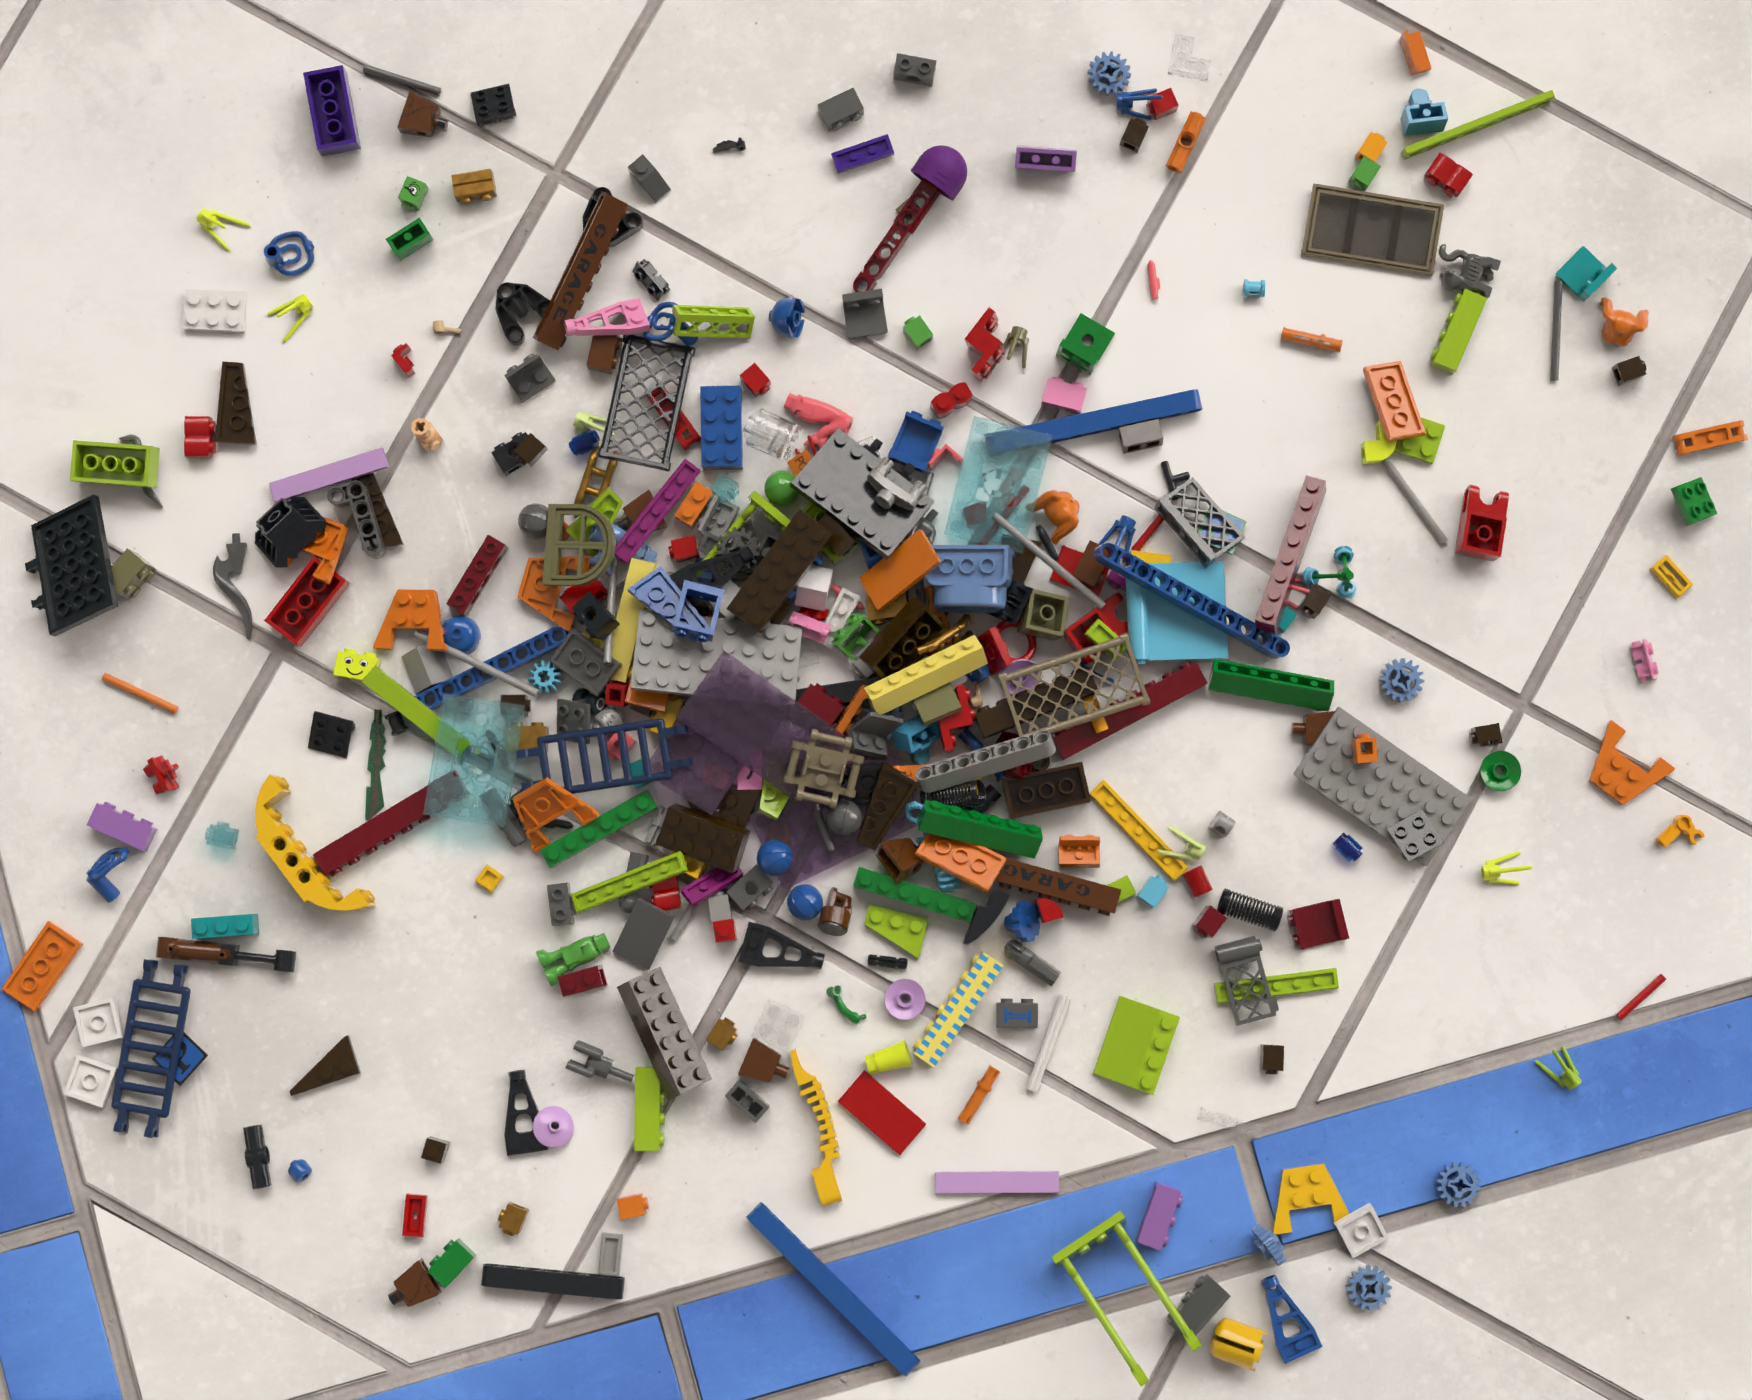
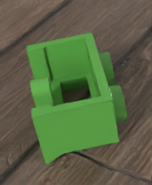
M859 612L851 614L847 618L845 627L838 629L833 635L834 639L831 641L845 657L852 661L856 659L851 654L857 646L863 648L867 645V641L864 638L870 631L875 633L880 631ZM862 623L863 625L860 627V629L843 647L842 644L844 643V641L851 635V633L858 627V625Z

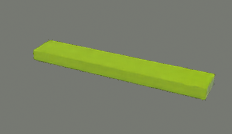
M376 665L363 678L362 683L457 758L471 743L469 739Z
M681 851L572 893L571 897L576 913H583L687 872L688 869L683 853Z
M1336 968L1266 976L1271 997L1339 988ZM1253 978L1239 980L1238 984L1248 989ZM1256 980L1250 991L1261 996L1264 986ZM1214 983L1217 1004L1230 1002L1225 983ZM1236 985L1232 994L1235 999L1241 1001L1246 991ZM1248 993L1245 1000L1258 998Z

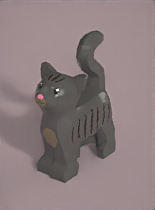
M1442 244L1438 250L1442 260L1452 262L1459 257L1463 259L1460 275L1446 268L1445 273H1440V276L1443 277L1444 290L1449 292L1453 289L1461 291L1467 289L1477 292L1488 299L1492 287L1480 281L1481 275H1484L1486 280L1492 281L1494 278L1492 270L1498 271L1501 261L1491 257L1470 254L1459 249L1447 254L1446 244Z

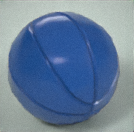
M770 840L760 846L756 861L760 870L765 874L778 876L788 871L792 864L793 856L790 848L784 842Z
M798 885L788 895V909L795 918L800 920L813 919L822 910V895L812 885Z

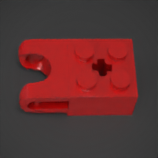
M1470 484L1465 489L1455 554L1488 561H1495L1501 557L1507 522L1508 492L1500 491L1494 496L1492 504L1487 505L1480 499V488L1478 486Z
M1119 592L1104 601L1106 604L1101 609L1095 607L1064 630V638L1074 652L1095 645L1084 633L1098 618L1118 637L1124 633L1128 634V622L1120 621L1115 615V608L1123 600ZM1086 656L1081 658V661L1084 665H1087L1093 659Z

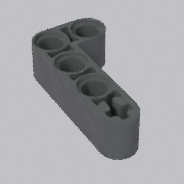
M351 481L332 487L327 493L328 501L338 508L351 505L365 553L373 559L382 558L385 554V545L367 487L360 481ZM356 487H361V494L354 496L353 490ZM336 493H342V499L339 502H334V495ZM367 506V513L359 515L360 507ZM368 525H373V532L371 534H365L364 532L365 527ZM369 540H373V543L379 547L376 549V553L370 551L373 549V544Z

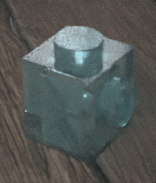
M722 472L710 489L714 495L727 502H730L731 499L735 500L740 492L738 482Z
M217 821V825L210 824V828H207L205 832L206 844L235 850L239 829L229 828V823Z

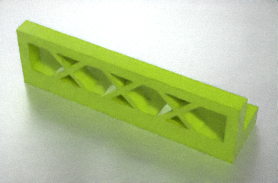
M673 305L672 313L676 318L673 331L674 336L751 338L755 316L749 307ZM681 322H690L692 324L686 330H680ZM704 322L711 325L706 330L698 329ZM722 323H728L730 325L724 331H719L717 329V327L720 326ZM741 324H747L746 332L737 331L735 328Z

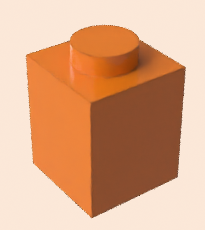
M643 1193L623 1196L617 1199L620 1220L643 1216L646 1214V1210L649 1209L648 1199L643 1197Z

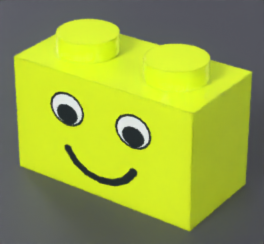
M344 648V652H337L333 675L362 681L375 665L380 668L381 659L377 658L375 653L364 652V655L356 654V650Z

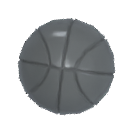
M533 503L521 510L518 517V525L524 535L533 539H540L546 536L548 508L545 505Z
M837 801L836 809L829 808L827 811L826 820L828 827L839 836H849L855 833L862 823L861 810L852 801Z

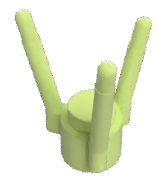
M579 412L573 422V426L577 427V432L584 435L594 445L601 446L586 430L590 431L591 428H595L604 433L605 428L594 424V420L606 423L607 419L588 412L586 414Z
M1169 826V831L1187 842L1184 849L1187 854L1164 850L1157 851L1158 854L1184 858L1192 862L1194 858L1199 860L1202 857L1205 845L1190 838L1177 828Z

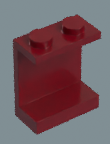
M1340 899L1289 910L1290 915H1287L1289 926L1294 929L1295 934L1292 935L1294 946H1298L1299 950L1350 939Z
M602 965L557 977L563 997L608 985Z

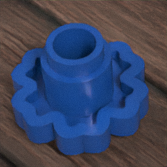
M1030 901L1017 902L1016 908H1013L1012 913L1004 919L1005 929L1014 933L1017 939L1020 938L1022 943L1035 941V936L1039 935V912L1036 906L1031 905Z

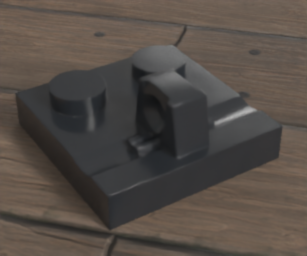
M882 763L861 764L855 786L856 795L855 797H848L849 801L855 804H869ZM846 764L847 784L852 764Z

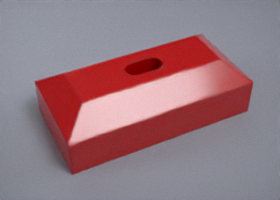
M406 1194L402 1236L424 1237L428 1195ZM415 1211L418 1213L417 1219L414 1218Z

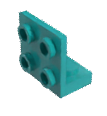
M1582 246L1555 275L1584 302L1610 277L1617 267L1613 263L1605 267L1587 248Z

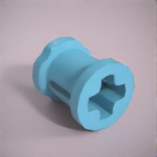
M1244 279L1243 297L1248 295L1264 297L1265 280L1248 281V279Z

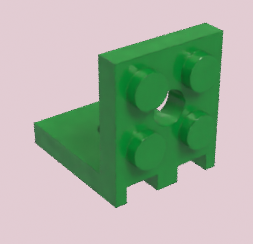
M1080 313L1067 337L1063 338L1059 344L1056 356L1066 363L1070 362L1079 371L1091 375L1114 337L1115 332ZM1084 336L1092 337L1093 344L1090 346L1084 345L1082 338Z

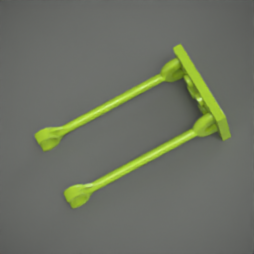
M754 490L747 497L751 502L728 531L730 533L733 532V527L739 530L757 507L765 513L764 518L770 523L775 524L776 522L781 526L779 529L781 532L784 531L791 520ZM715 545L703 560L716 557L718 555L716 551L720 550V547ZM705 570L699 571L696 574V578L698 579ZM735 616L733 620H741V619H739L737 616Z
M1119 1211L1053 1255L1052 1259L1058 1267L1064 1266L1130 1367L1131 1373L1142 1387L1149 1382V1379L1140 1365L1136 1363L1070 1261L1071 1258L1077 1254H1080V1256L1086 1254L1091 1250L1089 1246L1095 1242L1097 1244L1104 1242L1108 1239L1107 1234L1115 1230L1183 1333V1337L1194 1352L1202 1345L1193 1331L1189 1329L1122 1227V1224L1127 1221L1123 1213Z

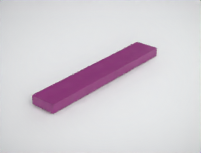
M687 459L682 461L616 544L614 553L616 558L625 565L631 561V558L643 546L700 474L701 470Z

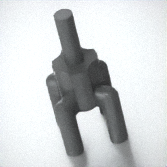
M580 1040L575 1043L573 1049L588 1055L587 1061L584 1065L570 1059L565 1069L587 1078L597 1075L606 1079L608 1074H611L630 1083L632 1082L634 1075L613 1067L614 1060L603 1056L604 1052L602 1049Z

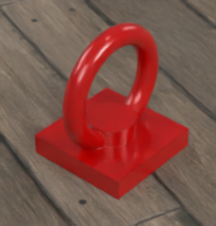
M1017 620L1015 625L1002 621L997 626L990 628L977 637L983 647L988 662L986 665L989 667L991 676L1010 666L1015 660H1031L1037 647L1035 636L1025 634L1028 639V650L1020 658L1010 657L1007 645L1000 636L1001 632L1008 627L1018 628L1019 620Z

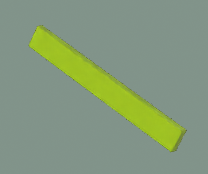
M1553 90L1404 147L1401 152L1402 158L1408 159L1546 105L1555 97Z

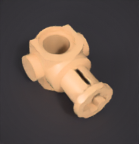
M417 418L412 422L411 430L427 452L430 450L436 451L441 447V442L444 440L430 422L421 418Z

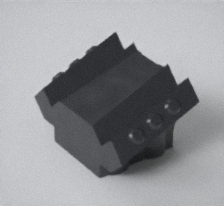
M293 497L290 501L281 498L256 521V527L259 530L255 532V544L276 568L287 567L288 558H298V554L311 541H316V532H325L326 520L305 497Z

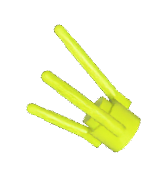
M203 208L197 216V222L201 223V228L207 231L227 251L230 248L210 229V227L214 228L216 225L226 229V225L219 222L218 217L250 227V224L218 213L213 209L209 211Z
M304 294L268 312L269 316L279 312L276 315L278 318L293 309L298 314L303 313L284 337V343L292 336L304 319L311 314L309 309L313 305Z
M1517 851L1494 860L1486 861V864L1481 866L1483 880L1488 881V883L1519 885V881L1499 879L1497 877H1500L1501 873L1531 870L1533 867L1520 866L1500 869L1499 865H1495L1520 855L1521 852Z

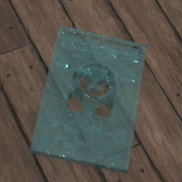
M974 416L944 535L984 545H1009L1014 552L1023 554L1025 546L996 523L992 516L997 512L1026 537L1028 536L1053 435ZM986 463L994 464L997 466L990 468L985 473H982L983 466ZM1009 469L1021 472L1019 482L1014 480ZM997 470L995 478L1004 481L1008 473L1012 480L1008 493L1002 496V492L992 490L991 495L984 487V482L987 481L986 476L992 471ZM978 488H983L984 493L990 498L988 501L976 498ZM1009 495L1015 497L1012 507L1000 504V500L1007 498Z
M448 693L443 694L424 815L501 827L506 826L517 760L516 750L519 748L525 705ZM460 739L471 741V746L467 747L464 751L457 750ZM484 743L495 744L494 755L488 748L483 746ZM481 748L488 752L490 762L489 768L479 775L477 774V766L468 765V767H465V757L469 751L473 754H480ZM454 765L461 766L466 776L463 778L455 777L453 774ZM491 772V778L489 781H480L478 779L486 776V774L488 775Z

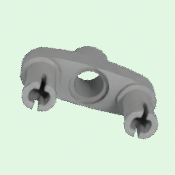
M884 457L876 469H872L867 475L869 483L879 492L875 497L876 502L885 509H889L894 503L904 509L913 510L918 504V499L927 490V486L923 484L920 487L922 482L916 481L908 493L885 477L894 466V463L890 460L887 464L888 458Z

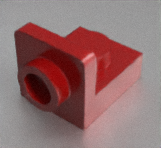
M405 343L404 345L400 344L393 350L391 357L410 378L415 374L412 369L414 364L407 356L403 358L411 351L409 345Z

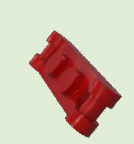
M661 389L651 393L654 399L660 393L663 395V398L666 397ZM646 396L650 403L653 405L654 402L652 401V399L649 396ZM669 400L659 404L664 412L673 410L674 404ZM654 407L658 414L661 416L662 413L659 411V409L657 407ZM681 410L675 437L683 449L687 451L694 442L698 443L701 441V437ZM663 418V421L666 423V425H667L668 428H669V424H670V423L667 422V420ZM689 431L691 435L684 439L682 434Z

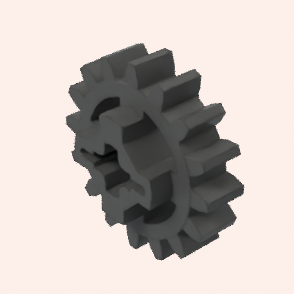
M733 527V532L731 533L725 530L726 536H719L722 542L716 543L720 547L716 554L724 555L735 552L731 550L735 549L738 544L741 547L747 545L754 556H760V553L756 551L760 545L754 543L758 538L756 536L751 538L752 532L749 530L745 533V528L741 527L740 531ZM740 536L746 537L750 543L741 542ZM730 538H732V542L729 544V546L725 547L727 541ZM725 560L724 567L727 568L731 565L729 560ZM749 563L745 565L747 568H751Z

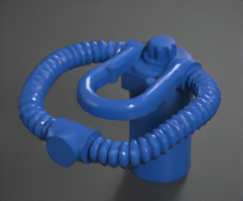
M300 231L279 234L264 248V255L268 265L274 267L275 270H278L280 274L282 273L285 276L300 275V273L302 274V272L308 270L314 262V245ZM297 236L302 239V244L308 254V261L297 270L287 271L282 266L298 262L302 255L301 249L296 244H287L279 248L276 243L281 239ZM294 248L298 253L296 258L284 261L281 252Z
M663 302L655 307L654 311L647 318L650 328L653 326L655 330L668 331L658 336L651 335L649 331L643 332L644 338L658 342L671 337L676 321L675 316L671 313L661 312L658 314V312L667 307L673 308V305L678 304ZM661 317L670 318L668 326L663 324L657 326V321ZM681 322L680 330H686L690 326L686 322ZM677 336L686 346H692L698 340V337Z
M126 847L107 851L86 872L88 875L86 881L107 903L115 900L120 891L105 875L127 859L130 851ZM115 854H119L120 857L115 860Z

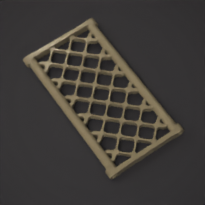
M1127 633L1119 635L1118 638L1008 674L1006 672L998 674V680L1002 684L1018 737L1040 730H1047L1052 734L1141 704L1142 706L1150 704V698L1143 684ZM1125 644L1129 658L1119 654L1120 645ZM1109 649L1114 654L1110 664L1100 661V652ZM1086 656L1094 660V664L1089 671L1080 666L1081 658ZM1116 656L1127 661L1123 671L1112 666ZM1070 662L1075 667L1071 677L1060 672L1062 664ZM1098 662L1107 666L1104 677L1093 673V669ZM1129 663L1132 664L1136 677L1125 673ZM1050 668L1055 672L1052 683L1041 679L1043 670ZM1077 669L1088 673L1084 683L1074 680L1073 676ZM1110 669L1120 673L1116 684L1106 680V675ZM1031 675L1036 679L1033 689L1030 690L1021 685L1022 677ZM1058 675L1068 679V684L1064 690L1054 686ZM1091 675L1101 680L1097 690L1086 685ZM1122 676H1127L1133 680L1130 690L1119 686ZM1009 681L1017 687L1012 696H1010L1006 684ZM1038 682H1043L1049 686L1045 696H1041L1034 691ZM1070 682H1075L1081 686L1078 696H1073L1067 692ZM1103 682H1107L1114 687L1109 697L1099 692ZM1136 682H1138L1142 694L1139 697L1132 693V688ZM1019 688H1023L1030 693L1027 701L1024 703L1015 698ZM1051 688H1055L1062 693L1058 703L1047 698ZM1084 688L1094 692V697L1090 703L1080 699ZM1117 688L1127 693L1126 701L1117 703L1113 700L1112 696ZM1033 694L1043 700L1039 709L1028 705V701ZM1064 695L1075 699L1071 709L1061 706L1060 702ZM1096 695L1107 699L1105 708L1098 710L1093 705ZM1012 701L1023 705L1020 715L1016 714ZM1045 701L1055 705V710L1051 716L1041 712V707ZM1077 701L1088 706L1087 714L1078 716L1073 711ZM1026 707L1036 712L1032 722L1021 717ZM1057 708L1068 711L1067 720L1059 722L1054 718ZM1038 714L1049 718L1047 727L1039 729L1034 724ZM1019 720L1029 724L1028 733L1023 734Z

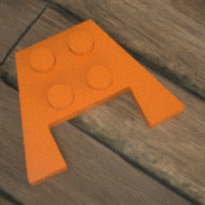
M323 517L326 520L325 532H316V541H311L301 551L322 559L312 576L316 580L329 585L348 528L341 523ZM288 558L287 568L294 558Z
M578 556L561 557L559 575H566L567 569L577 571ZM584 556L582 573H586L590 569L591 563L588 562V559L592 556ZM544 557L528 558L517 597L564 628L567 632H570L575 615L556 609L562 586L556 588L542 585Z
M397 589L374 642L373 649L393 650L395 630H429L427 649L430 651H447V644L444 643L443 638L445 634L444 628L441 626L440 621L441 611L437 591Z
M1610 720L1607 723V729L1589 781L1619 804L1624 805L1674 771L1675 768L1659 757L1647 773L1614 749L1626 731Z
M548 777L515 795L513 799L520 820L525 826L527 838L530 839L534 854L550 844V840L540 829L547 823L570 810L583 826L599 816V812Z

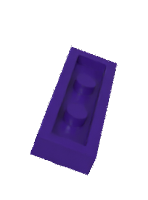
M886 134L833 152L831 156L839 174L894 155V150L889 136Z

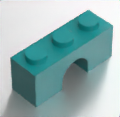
M258 914L191 918L192 939L259 934Z

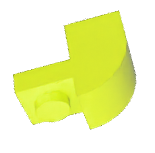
M1380 420L1375 424L1377 441H1364L1361 444L1362 465L1383 462L1395 450L1397 441L1387 442Z

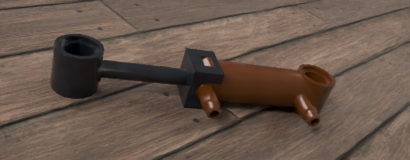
M158 937L156 957L237 966L238 960L272 963L276 971L294 972L296 951L276 949L275 955L239 952L240 945Z

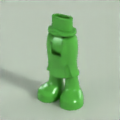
M602 933L598 936L594 934L581 938L568 946L560 947L559 950L554 952H546L542 949L536 951V954L543 968L561 959L564 960V963L544 970L551 987L558 984L557 977L568 971H573L580 965L593 961L600 954L602 955L604 950L611 947L605 934Z

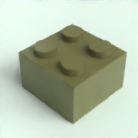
M127 548L111 566L116 593L129 600L135 598L141 591L140 587L153 578V572L156 568L141 555Z
M1033 589L1019 616L1017 632L1053 641L1064 636L1069 597Z

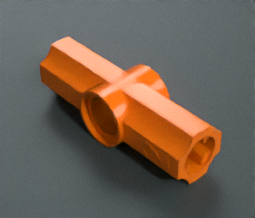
M1190 112L1165 165L1169 170L1175 173L1182 172L1206 121L1202 114ZM1188 139L1191 145L1185 146L1181 143V140Z

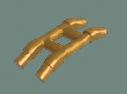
M594 445L590 453L574 504L583 505L585 494L598 497L610 486L618 461L609 460L606 470L596 468L598 449L601 448L599 445ZM613 451L614 454H619V455H621L620 452H618V451ZM592 475L603 478L600 490L588 486Z
M964 614L948 631L935 640L933 639L925 643V645L917 647V654L929 653L936 649L937 652L945 649L944 643L950 638L952 645L973 636V632L968 630L959 640L958 634L967 627L971 619L970 615Z

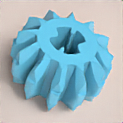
M541 660V667L534 663L533 666L537 670H529L528 673L534 675V677L528 678V681L534 682L531 686L534 688L538 687V690H540L539 694L545 688V693L548 695L550 694V687L557 691V687L554 684L561 685L562 682L556 678L562 677L563 674L561 672L555 673L559 668L557 666L552 668V662L549 661L546 666L545 661ZM545 672H548L547 675L550 679L543 682V679L540 677L542 674L545 675Z
M933 866L934 876L942 893L951 892L960 887V880Z

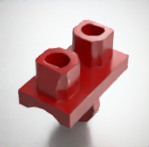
M163 756L152 757L147 760L148 764L143 768V771L149 778L155 776L158 782L153 784L156 794L174 791L179 788L175 780L177 778L175 771L179 768L177 763L171 765L169 760H165Z

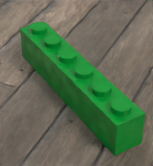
M1214 659L1209 675L1208 690L1329 712L1334 696V680Z
M646 789L586 825L577 828L540 849V852L549 868H554L659 807L650 791Z
M925 800L917 819L918 831L1034 859L1043 840L1041 828L1036 825H1027L1016 820L999 818L996 815H986L976 810L970 811L955 805L949 806L938 801Z
M862 867L858 868L853 887L971 923L977 904L907 881L897 884L891 876Z

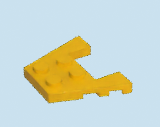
M1323 1163L1282 1169L1279 1197L1272 1229L1275 1235L1292 1232L1289 1210L1330 1204L1333 1224L1350 1214Z

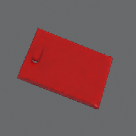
M1062 545L1056 562L1073 575L1083 553ZM1105 567L1103 572L1105 578L1101 586L1097 585L1095 590L1087 587L1098 597L1100 596V593L1102 591L1103 585L1109 572V568ZM1053 570L1050 581L1074 588Z

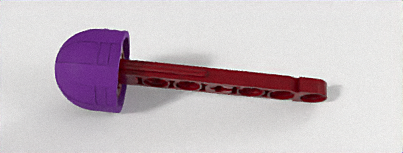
M939 145L927 149L919 157L911 172L921 181L865 264L863 273L860 272L854 280L853 289L855 292H862L858 290V285L863 281L868 284L865 291L875 288L877 285L876 281L883 276L940 194L952 201L956 198L967 178L966 162L957 150L949 146ZM924 191L929 196V198L922 194V192ZM923 198L925 200L924 206L916 208V200ZM907 215H913V222L909 225L904 224V218ZM895 233L899 234L901 238L895 239L893 235ZM890 242L894 244L895 247L893 248L890 244L887 243ZM889 248L890 255L887 258H882V250ZM878 265V273L871 275L869 272L870 267Z

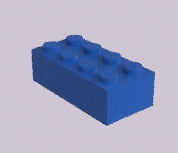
M741 385L700 386L702 469L743 470Z

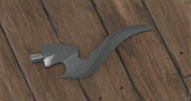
M233 533L232 543L226 544L229 555L228 559L221 561L219 556H216L213 565V576L218 587L239 609L245 624L246 638L251 639V609L245 597L229 578L232 572L241 573L247 543L240 542V533Z

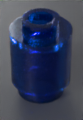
M588 428L574 436L572 441L569 442V447L574 455H584L599 446L600 437L595 430L592 431Z
M1344 832L1332 843L1336 847L1335 850L1348 862L1351 860L1355 862L1363 854L1361 852L1363 847L1349 834L1346 835Z

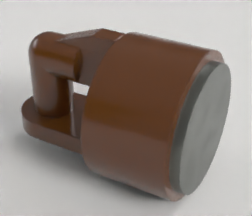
M835 887L831 888L826 906L822 907L817 925L822 932L832 936H842L848 932L852 915L851 897L837 892ZM834 902H841V907L834 906Z

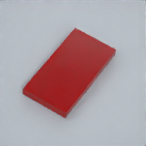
M865 1070L838 1100L844 1108L899 1155L902 1154L926 1125L920 1117Z

